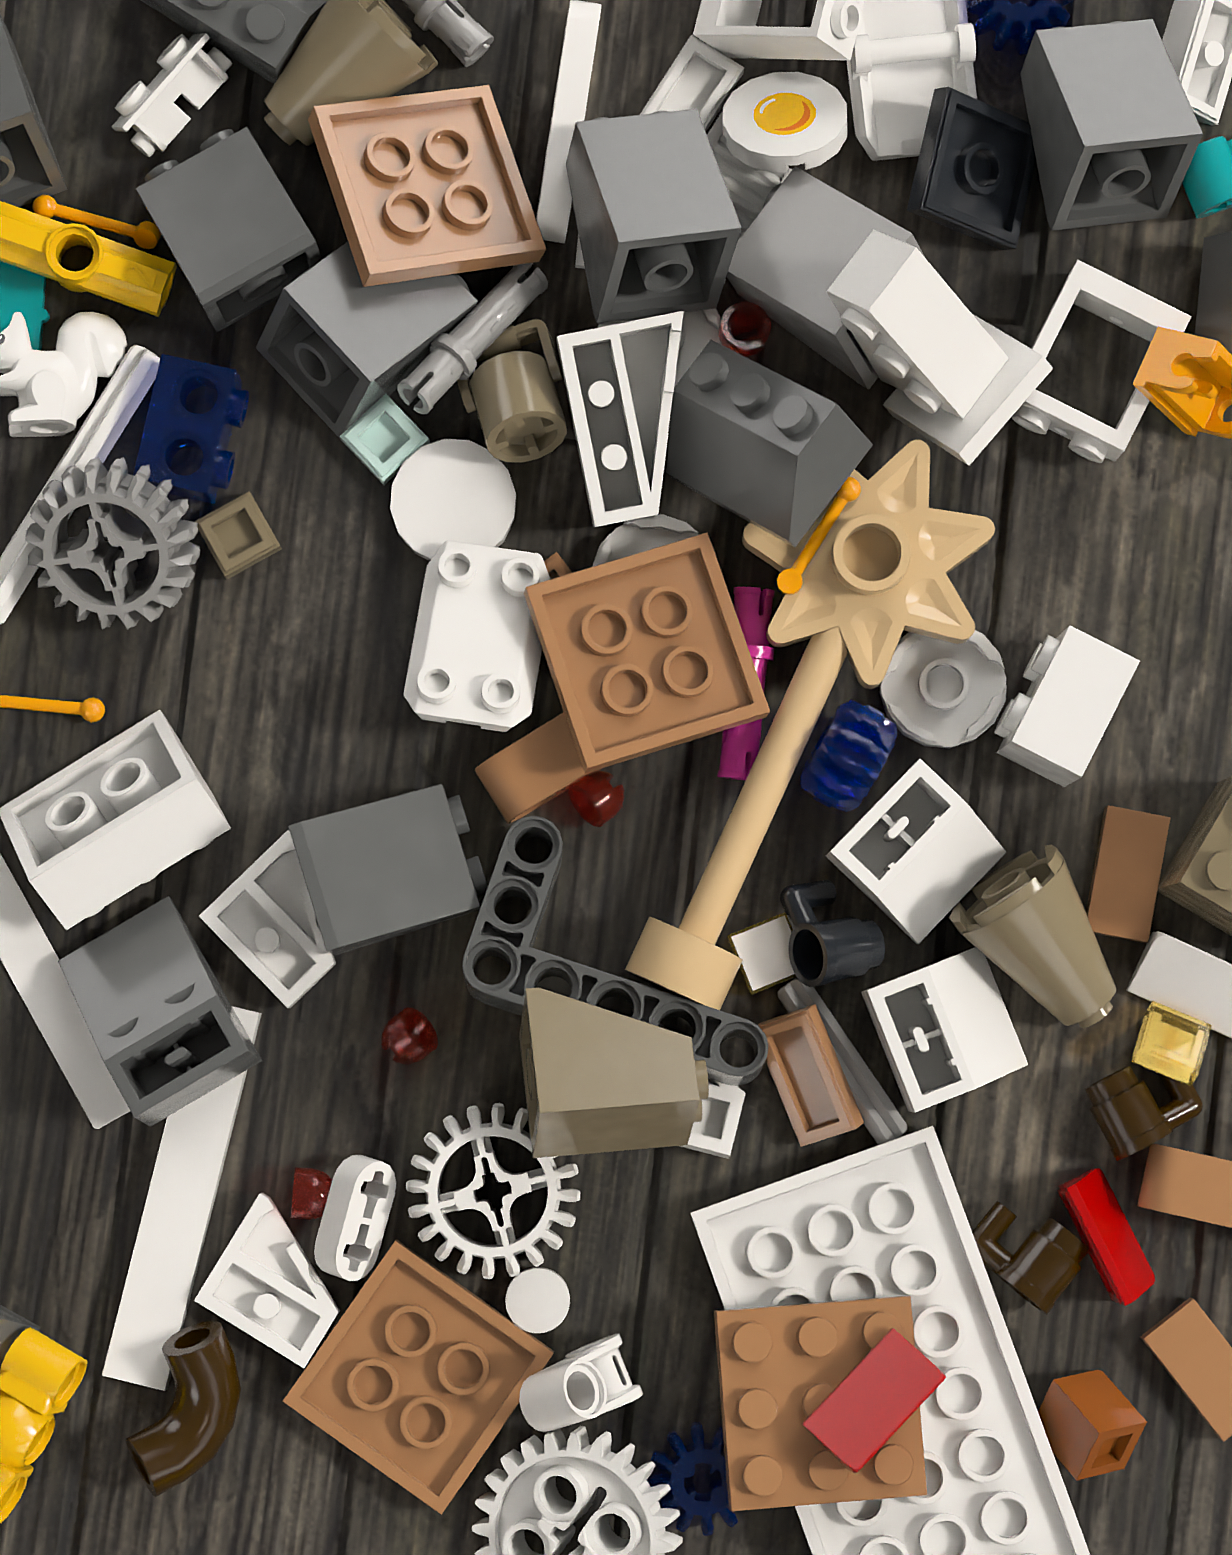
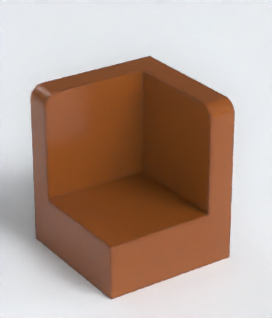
M1101 1370L1053 1379L1038 1411L1053 1454L1076 1481L1124 1469L1147 1423L1144 1417Z

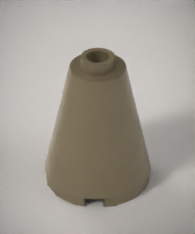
M327 0L265 97L264 102L271 111L264 119L272 130L288 145L291 146L298 139L306 146H309L315 142L308 122L314 106L391 97L429 74L438 65V61L424 44L420 48L411 39L412 34L410 33L411 29L384 0Z
M1052 844L1046 845L1045 858L1038 860L1032 850L1004 864L971 889L978 900L967 911L958 902L953 908L949 919L962 936L1063 1025L1069 1026L1078 1023L1081 1028H1086L1103 1019L1112 1010L1113 1005L1110 1000L1116 993V986L1064 857Z

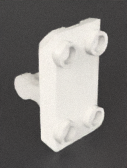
M865 0L862 11V26L856 36L851 60L847 61L855 135L873 161L919 156L934 89L950 87L977 99L973 62L976 60V40L973 24L968 23L966 0Z
M447 540L428 563L404 688V697L413 711L422 720L441 723L451 721L481 726V729L507 732L531 714L542 646L523 593L527 586L550 580L544 560L540 554Z

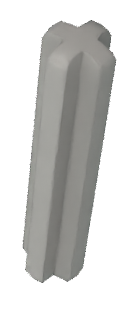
M797 977L780 988L778 998L788 1013L816 1004L864 1125L876 1143L880 1145L900 1138L908 1130L906 1122L815 988L804 985Z

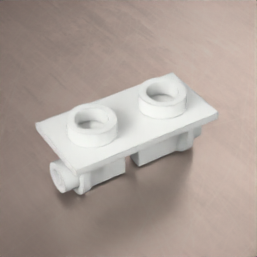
M206 33L193 34L189 40L183 34L178 36L158 58L157 63L163 68L148 86L141 81L136 83L115 107L121 116L111 127L115 131L127 132L131 127L137 131L130 141L147 157H150L156 150L163 152L168 144L191 120L174 103L180 95L199 110L229 78L225 72L232 65L231 61L215 47L207 54L201 49L210 39Z

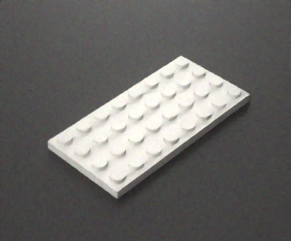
M933 1126L690 1213L725 1310L911 1296L915 1348L946 1375L945 1380L920 1405L927 1495L795 1506L812 1555H1090Z

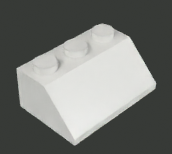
M161 710L151 714L0 807L1 820L29 882L66 930L85 918L96 915L106 905L140 884L151 881L161 871L195 850L206 847L213 839L231 829L214 795Z

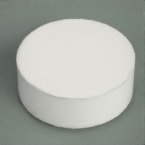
M544 1267L528 1268L520 1272L511 1281L505 1298L506 1309L511 1320L519 1328L531 1333H545L559 1326L565 1319L570 1305L569 1289L563 1278L553 1270Z

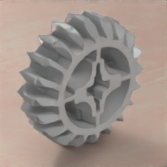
M99 457L91 459L85 466L84 472L76 465L70 466L62 474V482L51 480L42 491L44 499L37 500L30 511V517L35 523H32L26 530L25 540L37 547L33 548L29 553L27 565L46 568L38 578V588L55 586L59 590L54 599L55 608L66 605L69 600L79 606L76 610L77 622L85 620L90 612L98 613V620L102 629L110 627L116 615L121 619L127 630L130 627L136 626L141 615L152 622L160 617L164 610L163 605L171 608V606L174 607L182 596L181 588L189 587L195 576L194 569L189 565L196 563L200 556V547L189 541L194 539L198 532V522L180 520L189 508L188 499H178L171 502L166 497L172 488L171 479L161 481L157 487L148 482L147 480L151 475L149 465L141 466L135 476L128 474V467L124 457L116 459L111 465L109 472ZM89 504L91 516L87 520L89 528L83 529L76 537L68 538L67 522L69 513L80 506ZM125 508L128 509L129 511L133 512L134 514H136V515H137L138 517H140L141 519H138V518H135V517L131 516V515L125 510ZM159 550L158 572L145 580L136 582L134 572L138 567L137 559L144 558L148 551ZM89 570L94 571L98 576H96L95 574H93V573L90 572Z

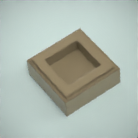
M250 491L195 521L198 522V530L226 579L235 576L282 549Z

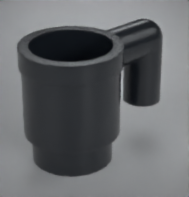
M830 880L790 885L785 887L780 894V902L793 928L789 939L790 963L796 977L809 987L863 976L868 970L878 968L885 955L884 938L880 928L874 921L870 919L859 920L855 917L817 921L812 908L831 905L836 899V889Z

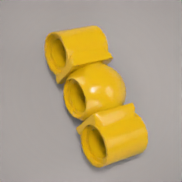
M31 1327L25 1329L16 1338L6 1353L0 1368V1523L9 1516L17 1505L26 1487L27 1478L34 1470V1467L30 1464L40 1456L50 1441L55 1428L53 1414L64 1412L67 1402L79 1387L87 1368L86 1359Z

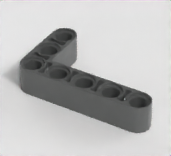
M529 816L521 818L514 823L506 834L463 958L464 981L467 990L473 998L482 1003L522 1016L526 988H536L538 983L547 977H560L571 987L572 993L570 998L598 1006L605 998L620 997L631 1006L633 1012L631 1018L658 1027L665 1019L671 1017L686 1020L694 1032L692 1039L694 1060H705L708 1079L734 1086L744 1085L754 1080L764 1066L769 1046L765 1033L757 1024L747 1019L533 948L561 867L563 841L557 827L553 822L544 817ZM540 838L547 842L552 852L542 863L529 864L522 861L516 854L518 845L525 839ZM508 897H519L528 903L531 907V913L521 923L507 924L501 921L495 914V908L498 903ZM495 956L505 960L510 966L508 977L495 985L484 984L479 981L474 975V968L483 958ZM730 1038H742L753 1047L755 1060L746 1067H732L721 1057L720 1045Z

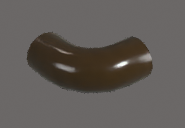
M217 1321L193 1324L172 1335L164 1343L162 1351L175 1381L176 1392L174 1402L167 1414L156 1423L126 1438L127 1448L136 1469L149 1491L155 1497L186 1481L211 1461L234 1426L241 1386L235 1355L222 1324Z

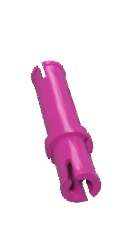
M734 587V609L763 692H765L767 662L774 661L775 648L769 647L766 633L771 623L775 591L771 589H763L761 591V588ZM762 719L722 732L718 778L747 779L760 749Z

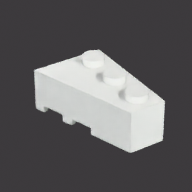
M684 311L560 335L556 338L593 527L658 515Z

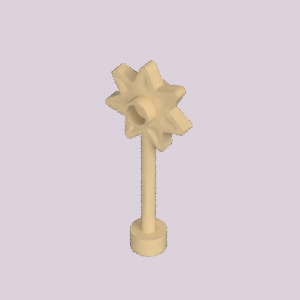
M922 440L909 442L869 480L864 478L855 469L849 476L855 478L860 483L861 492L859 497L854 501L847 502L801 575L803 582L801 589L794 595H784L766 633L768 642L778 648L810 639L679 928L649 917L625 970L696 1003L720 1010L743 959L715 946L846 656L860 685L867 689H873L883 681L903 630L955 644H962L973 635L975 623L948 578L947 573L985 546L994 535L995 526L991 519L984 516L929 508L930 449ZM835 494L796 547L791 546L752 523H748L744 528L742 536L743 545L778 571L790 569L837 494Z

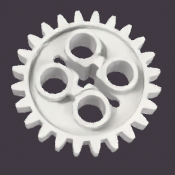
M579 1426L571 1432L568 1441H566L563 1432L559 1428L545 1434L544 1444L536 1435L531 1436L521 1443L522 1453L513 1449L500 1459L505 1470L497 1468L486 1476L485 1481L494 1492L484 1493L476 1499L475 1505L490 1516L482 1518L472 1525V1531L489 1537V1543L474 1554L560 1555L575 1533L576 1528L573 1523L588 1512L595 1499L598 1487H603L607 1495L599 1509L590 1517L580 1532L578 1541L581 1545L569 1555H665L664 1553L674 1551L683 1543V1537L665 1531V1527L680 1516V1513L677 1509L660 1507L658 1501L671 1488L669 1484L651 1487L647 1482L655 1467L652 1461L643 1464L637 1469L630 1464L635 1449L633 1444L630 1443L616 1454L611 1452L612 1438L610 1432H604L590 1445L585 1426ZM556 1476L564 1477L573 1484L576 1491V1502H570L559 1494L556 1488ZM609 1514L621 1516L627 1522L630 1528V1539H623L612 1531L609 1525ZM525 1529L536 1532L541 1537L544 1544V1554H538L530 1549L525 1541Z

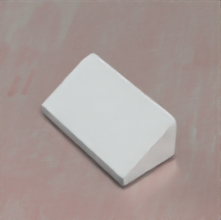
M1174 0L1162 39L1197 121L1209 125H1218L1232 79V0Z
M1159 931L1152 932L1126 991L1232 1039V964Z

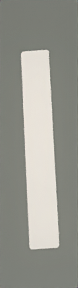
M0 853V959L92 1126L95 1129H100L130 1112V1109L101 1058L58 963L59 958Z

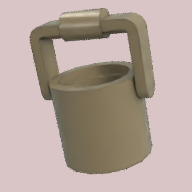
M534 319L516 326L510 325L476 360V362L486 361L474 371L471 380H469V377L467 380H457L467 412L470 413L477 410L488 452L494 458L505 462H526L539 459L556 449L563 442L567 434L565 418L554 382L564 379L546 324L542 320ZM541 340L546 360L541 355L530 351L515 350Z

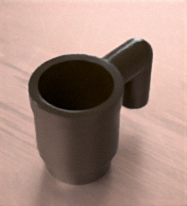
M1130 1065L1085 1088L1093 1104L1090 1111L1111 1147L1110 1151L1116 1161L1159 1141L1173 1132V1129L1201 1113L1203 1107L1202 1100L1190 1078L1189 1082H1186L1158 1070L1157 1073L1172 1101L1161 1107L1157 1106L1144 1080L1138 1081Z
M996 1201L972 1231L982 1261L985 1266L992 1270L1021 1297L1047 1315L1054 1307L1056 1300L1082 1269L1079 1263L1090 1249L1065 1227L1049 1217L1039 1231L1033 1229L1016 1252L1011 1254L997 1241L1017 1216L1003 1204Z

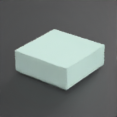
M387 394L380 398L340 435L341 441L383 485L398 473L406 459L420 447L430 443L429 438Z

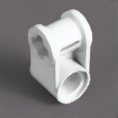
M614 1334L568 1353L565 1359L529 1376L522 1384L519 1398L522 1414L528 1424L541 1432L553 1431L595 1418L600 1414L621 1407L643 1395L640 1385H632L618 1348L623 1343L620 1335Z

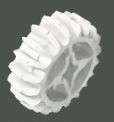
M495 1103L491 1111L492 1123L482 1124L481 1112L478 1106L468 1107L467 1118L471 1127L463 1131L458 1121L452 1115L444 1118V1126L452 1138L445 1143L438 1135L432 1132L427 1133L424 1137L425 1143L438 1153L433 1160L424 1155L417 1154L411 1160V1164L417 1169L428 1171L427 1180L413 1179L406 1182V1190L408 1192L426 1193V1203H419L409 1207V1216L411 1218H419L429 1213L433 1221L432 1224L424 1227L418 1233L419 1239L422 1242L428 1241L438 1232L445 1238L446 1241L435 1253V1257L439 1261L445 1260L454 1247L464 1252L457 1266V1271L462 1274H466L470 1269L473 1257L483 1258L482 1275L485 1279H492L494 1277L496 1269L495 1259L505 1258L509 1276L519 1275L520 1264L516 1255L524 1251L529 1261L535 1267L541 1265L544 1259L542 1253L535 1245L540 1239H543L550 1247L558 1250L562 1246L563 1240L549 1228L554 1221L563 1226L572 1227L576 1220L572 1214L558 1210L560 1200L576 1202L580 1200L581 1194L579 1190L574 1188L561 1189L560 1179L577 1175L578 1167L576 1164H566L557 1168L553 1159L557 1156L537 1158L542 1168L519 1173L509 1172L499 1165L495 1151L492 1148L490 1136L514 1140L532 1152L530 1133L523 1130L528 1121L527 1109H519L513 1125L504 1124L505 1108L502 1103ZM471 1141L476 1168L473 1181L463 1188L440 1194L441 1178L447 1162L456 1150ZM484 1157L488 1159L490 1171L495 1174L497 1181H509L512 1192H508L502 1198L503 1206L500 1210L503 1224L499 1222L497 1210L492 1208L489 1199L478 1200L476 1196V1189L485 1184L484 1174L486 1173V1168L483 1160ZM548 1187L547 1203L540 1220L528 1233L516 1239L511 1217V1207L514 1200L525 1193ZM464 1209L481 1211L487 1216L491 1224L497 1244L481 1243L468 1238L454 1227L446 1213Z

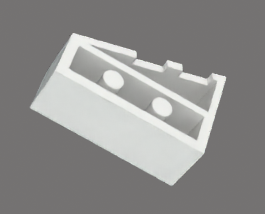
M874 229L826 291L841 315L840 321L851 331L880 380L903 390L911 401L929 413L934 414L938 408H941L964 419L1009 359L916 247Z

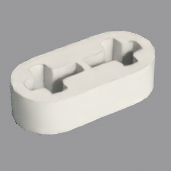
M352 1155L345 1159L337 1168L315 1241V1260L322 1271L348 1281H358L365 1277L373 1268L379 1254L395 1196L396 1179L390 1165L363 1155ZM364 1181H367V1186L363 1192L361 1191ZM349 1244V1250L347 1254H344L345 1246Z

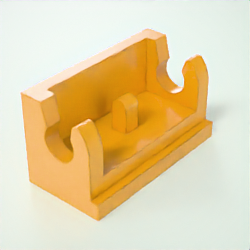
M1158 326L1133 385L1185 434L1196 437L1198 431L1232 439V421H1223L1225 410L1232 405V355L1217 340Z

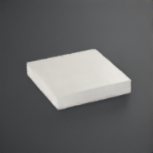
M974 314L972 315L1009 359L964 419L941 408H938L934 414L929 413L911 401L904 391L898 388L883 404L893 417L967 465H970L1053 369L1044 356Z

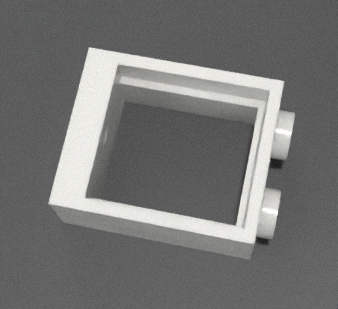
M701 0L693 35L728 58L847 61L851 60L856 36L862 26V11L865 0H817L811 27L756 26L762 0Z
M1077 260L1031 349L1046 359L1073 304L1150 342L1158 326L1184 332L1192 316ZM1135 388L1114 429L1035 389L1013 414L1012 419L1022 427L1035 433L1046 434L1047 430L1050 429L1070 439L1068 447L1088 460L1102 463L1104 458L1115 462L1125 451L1150 400Z

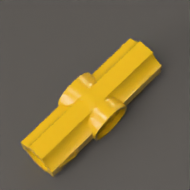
M0 201L1 262L58 281L61 286L70 291L89 292L159 317L172 288L177 268L175 262L98 236L85 225L75 223L64 224ZM82 245L93 250V260L85 269L74 272L68 271L61 266V258L70 247Z

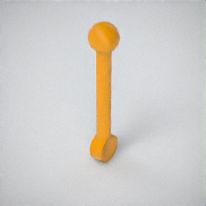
M42 194L33 202V212L47 218L56 216L132 237L136 244L144 249L154 248L161 237L159 229L152 222L144 221L135 226L57 204L50 195Z
M847 478L792 567L781 571L778 575L777 586L783 594L794 595L799 592L803 584L801 575L847 502L854 501L859 497L861 486L855 478Z
M0 695L1 708L81 715L88 722L99 721L105 713L103 702L95 697L88 698L83 702Z

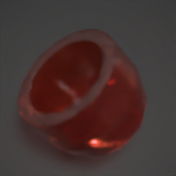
M740 302L730 306L723 314L718 327L720 343L744 357H750L762 350L771 332V322L767 313L760 306L750 302ZM755 328L758 333L756 336L741 340L733 338Z
M596 770L586 774L568 789L569 798L576 811L585 821L595 827H601L620 811L624 802V788L622 784L613 788L609 783L613 778V774L607 771Z
M407 1007L391 1018L384 1026L381 1046L383 1050L391 1048L395 1054L392 1059L394 1062L409 1065L421 1061L433 1052L438 1046V1037L433 1025L425 1015L414 1008Z
M295 1167L291 1219L313 1220L323 1216L332 1184V1179L328 1174L315 1168Z

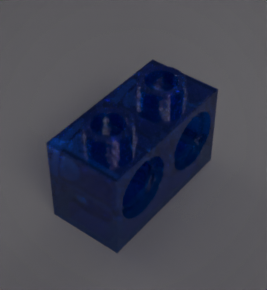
M161 354L133 475L135 476L141 466L149 465L151 475L147 481L157 487L161 481L171 479L172 488L168 494L215 504L218 488L228 489L233 474L235 452L227 451L232 426L242 428L249 404V391L241 389L243 382L238 372L234 369ZM208 386L217 390V402L210 411L203 414H194L186 410V399L195 388ZM186 447H195L203 451L202 465L195 473L181 476L172 472V459L179 450Z

